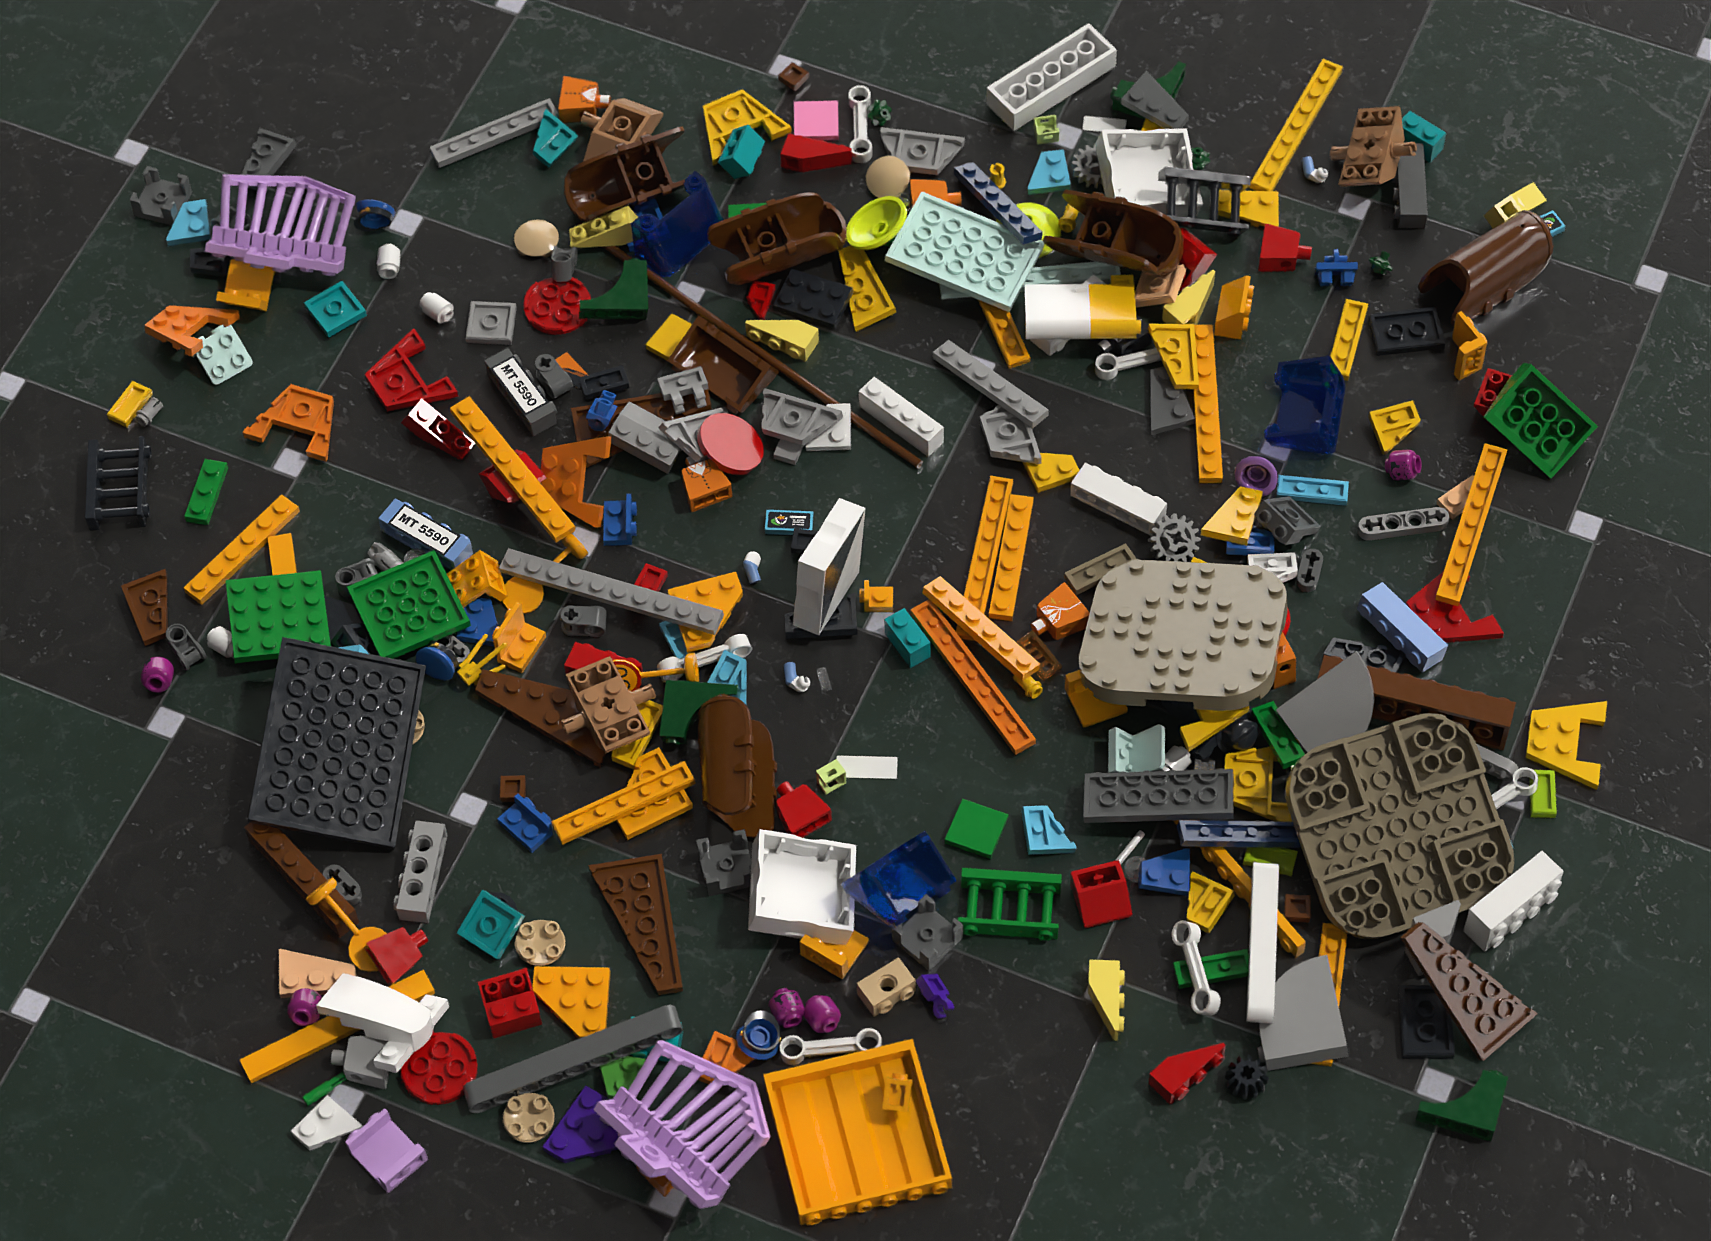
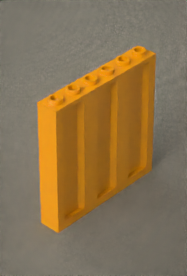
M913 1039L763 1074L764 1085L800 1225H815L821 1222L822 1219L831 1217L839 1219L845 1217L847 1213L855 1211L864 1213L870 1211L872 1207L880 1205L888 1207L895 1205L900 1200H917L925 1194H942L952 1188L951 1173ZM892 1073L907 1074V1079L913 1080L908 1112L882 1109L886 1077H892Z

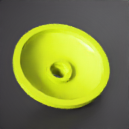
M885 196L864 205L854 214L847 225V241L855 249L870 250L892 240L905 223L907 216L905 204L897 197Z
M1035 203L1016 204L1043 232L1042 241L1044 236L1061 237L1059 219L1051 210ZM1044 245L1038 258L1049 254L1053 249Z

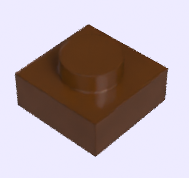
M793 62L778 75V81L794 91L809 78V72Z
M525 775L501 776V802H515L514 796L516 794L523 798L526 797Z
M1285 894L1284 917L1286 920L1309 923L1311 896Z

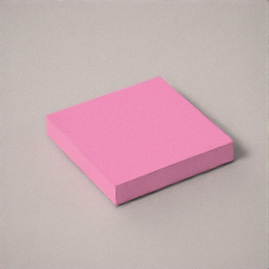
M838 101L794 102V135L823 141L838 140Z

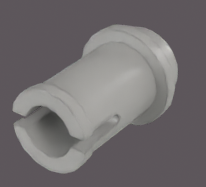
M152 397L142 410L136 412V422L141 426L150 425L152 418L163 408V404L159 402L153 407L158 399Z

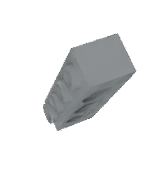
M415 821L414 830L410 829L408 843L410 848L409 851H405L403 859L405 871L399 876L400 894L396 895L394 899V910H397L399 920L429 923L447 840L445 824ZM422 848H429L427 851H420ZM419 869L424 870L422 873H415ZM414 891H419V892H420L419 894H417V895H415V896H411V895H410V894H411L412 892H414Z

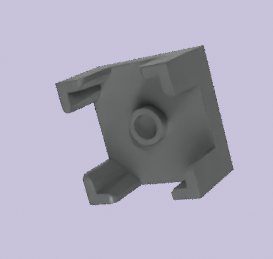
M147 166L143 173L146 186L140 198L138 199L135 192H133L130 198L134 216L173 225L182 204L188 202L192 194L188 176L178 174L179 184L161 180L158 170Z
M745 829L733 832L732 842L710 846L708 838L696 840L698 856L709 897L750 887L752 862Z
M925 895L918 902V912L903 926L902 921L899 920L892 927V941L928 971L963 938V924L955 918L952 919L951 924L935 911V901L928 895Z

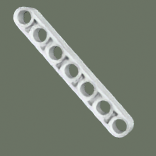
M1253 862L1247 1022L1273 1023L1279 864Z

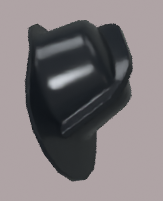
M1249 706V712L1216 733L1217 745L1223 753L1228 754L1247 750L1255 744L1260 729L1251 715L1253 707Z

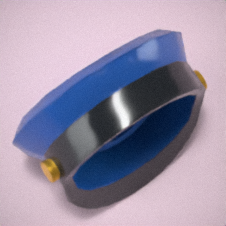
M358 201L356 209L359 217L355 219L354 226L361 231H374L391 225L392 218L396 212L394 208L382 201Z
M434 640L429 642V647L420 649L416 653L417 664L426 665L425 674L435 679L450 680L458 669L459 664L454 653L446 646Z
M755 1011L750 1014L744 1026L737 1031L736 1039L738 1046L746 1055L755 1059H769L778 1052L781 1042L780 1027L776 1018L766 1011Z

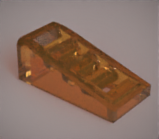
M1033 630L1016 641L1030 655L1037 650L1039 653L1033 657L1036 661L1041 657L1046 659L1040 663L1039 670L1035 672L1043 681L1063 667ZM1031 644L1033 647L1027 650L1025 647ZM1050 663L1052 667L1044 671L1042 668Z

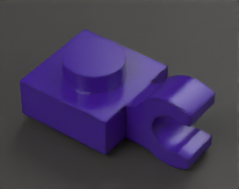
M938 974L921 975L916 980L922 995L928 1001L934 1002V1015L937 1018H945L946 1014L943 1011V1006L946 1010H953L954 1004L947 998L950 993Z

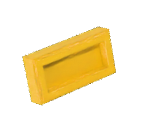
M132 381L107 413L108 419L128 427L135 418L136 412L141 410L152 396V390Z

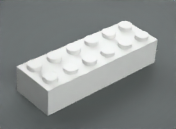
M1088 23L988 86L987 105L1015 131L1116 67L1117 50Z

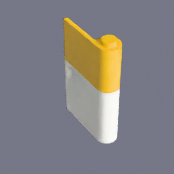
M1134 284L1025 285L1026 339H1136L1137 334H1141V320L1136 318Z

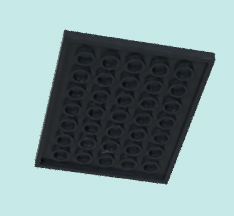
M282 637L247 822L394 850L426 665Z

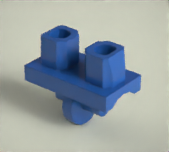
M1333 249L1332 256H1324V263H1316L1314 275H1318L1319 286L1332 285V275H1340V285L1352 286L1358 269V263L1347 262V256H1339L1338 249Z
M603 390L601 397L594 400L586 416L589 426L593 430L603 431L609 425L617 409V406L613 405L616 398L615 394Z

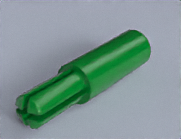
M341 1072L331 1080L317 1086L302 1096L307 1106H310L331 1092L334 1087L347 1078Z

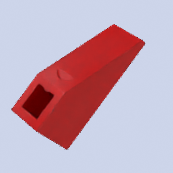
M788 134L781 151V167L799 172L852 164V148L828 143L823 140L806 138L801 135Z
M423 399L414 406L401 422L420 439L460 460L464 458L475 444L473 440Z
M577 642L574 643L564 664L565 673L568 674L610 656L612 661L617 659L633 663L640 672H643L642 663L634 658H624L612 651H602L590 644H580Z
M1220 1043L1167 1057L1149 1074L1148 1084L1169 1104L1176 1099L1181 1100L1188 1093V1088L1192 1084H1199L1206 1077L1207 1071L1212 1066L1216 1068L1223 1062L1226 1045Z

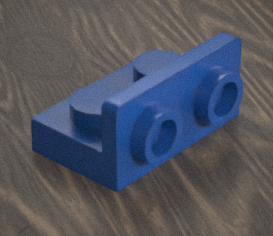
M626 494V500L604 501V546L632 545V536L637 535L636 522H633V516H637V503L632 502L631 494Z
M516 794L514 796L515 803L497 818L498 823L533 853L553 835L552 820L546 813L538 812L535 809L534 803L529 798H523Z

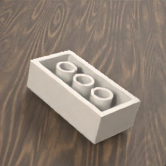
M1541 851L1469 909L1464 932L1484 952L1491 946L1496 948L1504 940V936L1507 933L1516 932L1521 927L1523 920L1527 917L1529 919L1533 918L1540 911V907L1544 903L1550 904L1558 896L1557 890L1562 884L1563 870Z

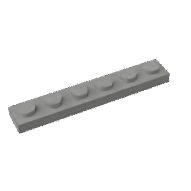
M549 98L430 147V152L440 168L540 127L543 113L546 109L558 119L559 113Z
M947 340L933 351V359L1031 428H1034L1049 416V409L950 340Z

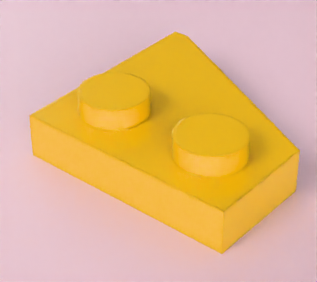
M1413 400L1371 411L1368 414L1383 455L1393 449L1421 421Z
M1040 453L1041 464L1023 462L1038 493L1073 481L1080 471L1072 455Z
M1192 871L1190 875L1191 885L1188 898L1187 922L1195 923L1201 930L1210 933L1235 896L1234 890Z

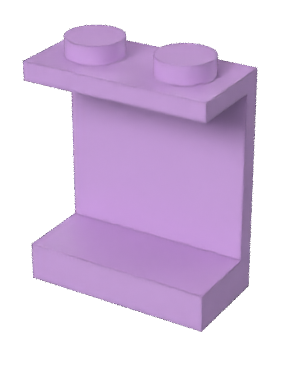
M386 1109L380 1113L373 1114L366 1125L360 1130H354L349 1135L348 1140L345 1141L350 1154L387 1193L392 1191L428 1160L425 1150L419 1143L414 1145L391 1121Z

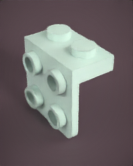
M221 325L211 331L213 335L206 339L204 336L199 337L198 339L203 341V348L192 356L193 358L197 356L214 385L224 382L253 364L251 357L232 325L225 328Z
M1158 724L1133 736L1117 727L1109 730L1108 773H1120L1122 771L1152 772L1163 769L1165 765L1164 726Z

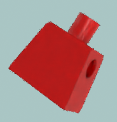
M1265 224L1258 271H1294L1297 259H1311L1312 247L1299 245L1300 233L1297 231Z
M784 782L778 786L777 792L781 797L776 800V810L787 834L803 838L832 821L831 808L807 785L803 784L793 789L789 782Z
M402 927L367 942L364 949L387 984L391 986L420 961L423 956L418 948L426 944L428 938L421 929L409 936L405 928Z

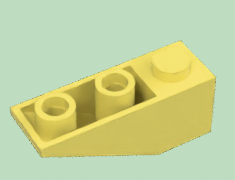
M1533 182L1493 206L1484 217L1491 227L1495 228L1516 215L1519 211H1532L1544 203L1546 199Z
M625 206L569 229L570 246L584 248L625 245L642 238L641 220L629 206Z
M1212 270L1206 275H1201L1196 283L1190 287H1185L1176 297L1175 303L1164 304L1162 320L1166 324L1197 325L1214 286L1215 271Z
M747 320L745 322L746 336L751 340L762 342L774 350L785 352L794 359H801L806 362L819 343L818 328L799 320Z
M1089 960L1088 994L1113 1040L1118 1041L1119 1032L1124 1031V1016H1119V1008L1124 1009V993H1119V985H1124V970H1120V961Z

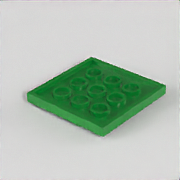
M435 550L347 586L378 655L381 657L397 658L429 644L431 640L437 641L471 626L470 620Z
M321 570L226 580L235 663L278 659L282 637L331 646Z

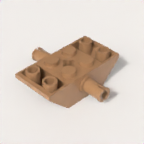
M625 98L612 100L601 118L585 112L581 118V125L593 128L584 161L615 149L617 144L623 142L626 145L640 141L639 137L647 134L651 137L652 132L663 117V112Z
M1399 106L1365 108L1358 110L1349 146L1332 147L1331 150L1335 151H1330V156L1333 161L1345 160L1339 181L1340 186L1377 185L1394 178L1400 156H1415L1417 147L1415 142L1404 143L1402 116Z
M610 656L566 674L576 706L580 712L572 717L561 720V725L566 735L586 726L596 745L605 753L650 735V731L637 705L656 698L651 684H647L632 692L628 690Z

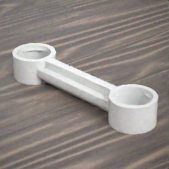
M855 86L849 91V105L854 112V140L850 143V148H852V160L857 163L868 162L872 157V144L867 139V108L871 104L870 90L865 86ZM856 96L866 97L863 101H856L853 98ZM857 148H866L868 151L865 153H857L854 150Z
M1156 348L1121 357L1105 353L1097 357L1095 373L1100 379L1110 380L1116 377L1119 370L1161 361V357ZM1103 363H1109L1114 368L1103 370L1099 366Z
M745 634L734 635L727 639L723 645L697 653L698 668L719 661L724 650L741 658L746 657L752 651L747 636ZM666 658L658 663L657 670L684 668L685 658ZM683 674L660 677L663 682H666V680H678Z
M1526 767L1516 770L1513 774V781L1492 794L1496 809L1518 795L1530 796L1535 793L1538 787L1536 772ZM1521 777H1529L1533 779L1534 783L1531 786L1522 787L1517 784V780Z
M1179 921L1173 927L1172 939L1176 945L1183 947L1195 989L1191 998L1192 1009L1196 1013L1213 1015L1220 1007V996L1216 991L1209 989L1197 947L1201 937L1200 928L1195 923ZM1188 927L1189 935L1186 941H1184V932ZM1208 995V1005L1204 1009L1203 1000Z
M871 1028L861 1030L857 1037L805 1042L800 1037L791 1035L781 1041L780 1055L786 1064L797 1065L808 1056L868 1050L862 1048L859 1044L866 1037L875 1038L878 1042L875 1048L881 1047V1036L876 1030ZM790 1044H796L802 1048V1051L797 1056H788L784 1053V1049Z

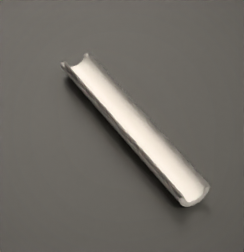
M1139 830L1116 860H1119L1120 865L1144 837V832Z

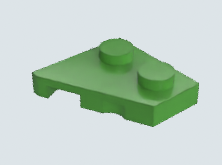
M625 1056L600 1066L608 1100L614 1098L620 1087H624L627 1091L629 1090L645 1062L644 1058Z

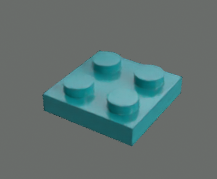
M343 281L304 302L306 310L328 338L367 316L364 307Z
M482 890L457 934L496 959H500L525 916L487 891Z

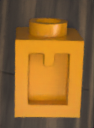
M864 580V588H860L859 601L864 603V612H893V587H869V580Z
M892 1073V1077H886L882 1109L902 1112L909 1111L913 1080L907 1079V1074Z

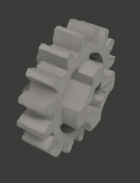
M1095 144L1094 148L1086 145L1085 151L1079 149L1078 155L1073 156V176L1079 177V183L1085 181L1086 187L1094 184V187L1098 188V184L1103 186L1096 147Z
M1177 514L1171 515L1170 519L1165 515L1162 517V522L1156 521L1154 524L1157 528H1152L1149 531L1154 536L1148 539V542L1154 543L1150 551L1156 550L1158 552L1155 558L1158 559L1162 556L1164 558L1163 561L1171 560L1174 562H1178V560L1180 562H1187L1186 557L1192 559L1194 554L1191 551L1196 552L1199 550L1195 543L1201 540V538L1195 537V533L1199 531L1198 528H1191L1194 522L1186 523V516L1184 515L1177 519ZM1168 525H1174L1172 530H1164L1163 528ZM1173 535L1176 536L1175 540L1178 542L1176 544H1173V539L1170 538ZM1177 549L1186 550L1182 554L1174 555Z

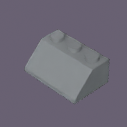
M630 401L620 412L608 433V436L611 437V444L667 474L682 451L680 447L659 430L658 427L663 422H666L665 420Z
M1454 901L1414 917L1411 928L1418 922H1423L1444 938L1446 943L1450 944L1461 905L1460 901ZM1406 947L1405 953L1418 976L1423 975V972Z

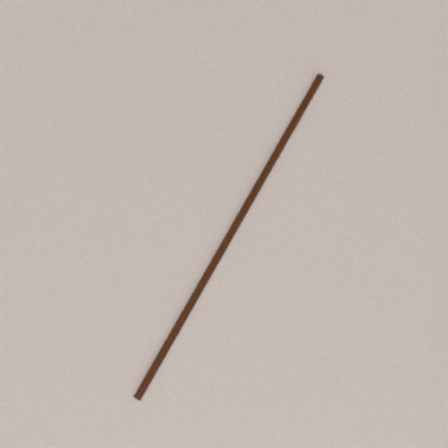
M601 246L622 262L633 259L617 246ZM647 268V279L817 399L826 405L841 404ZM851 411V422L917 469L922 466V460Z

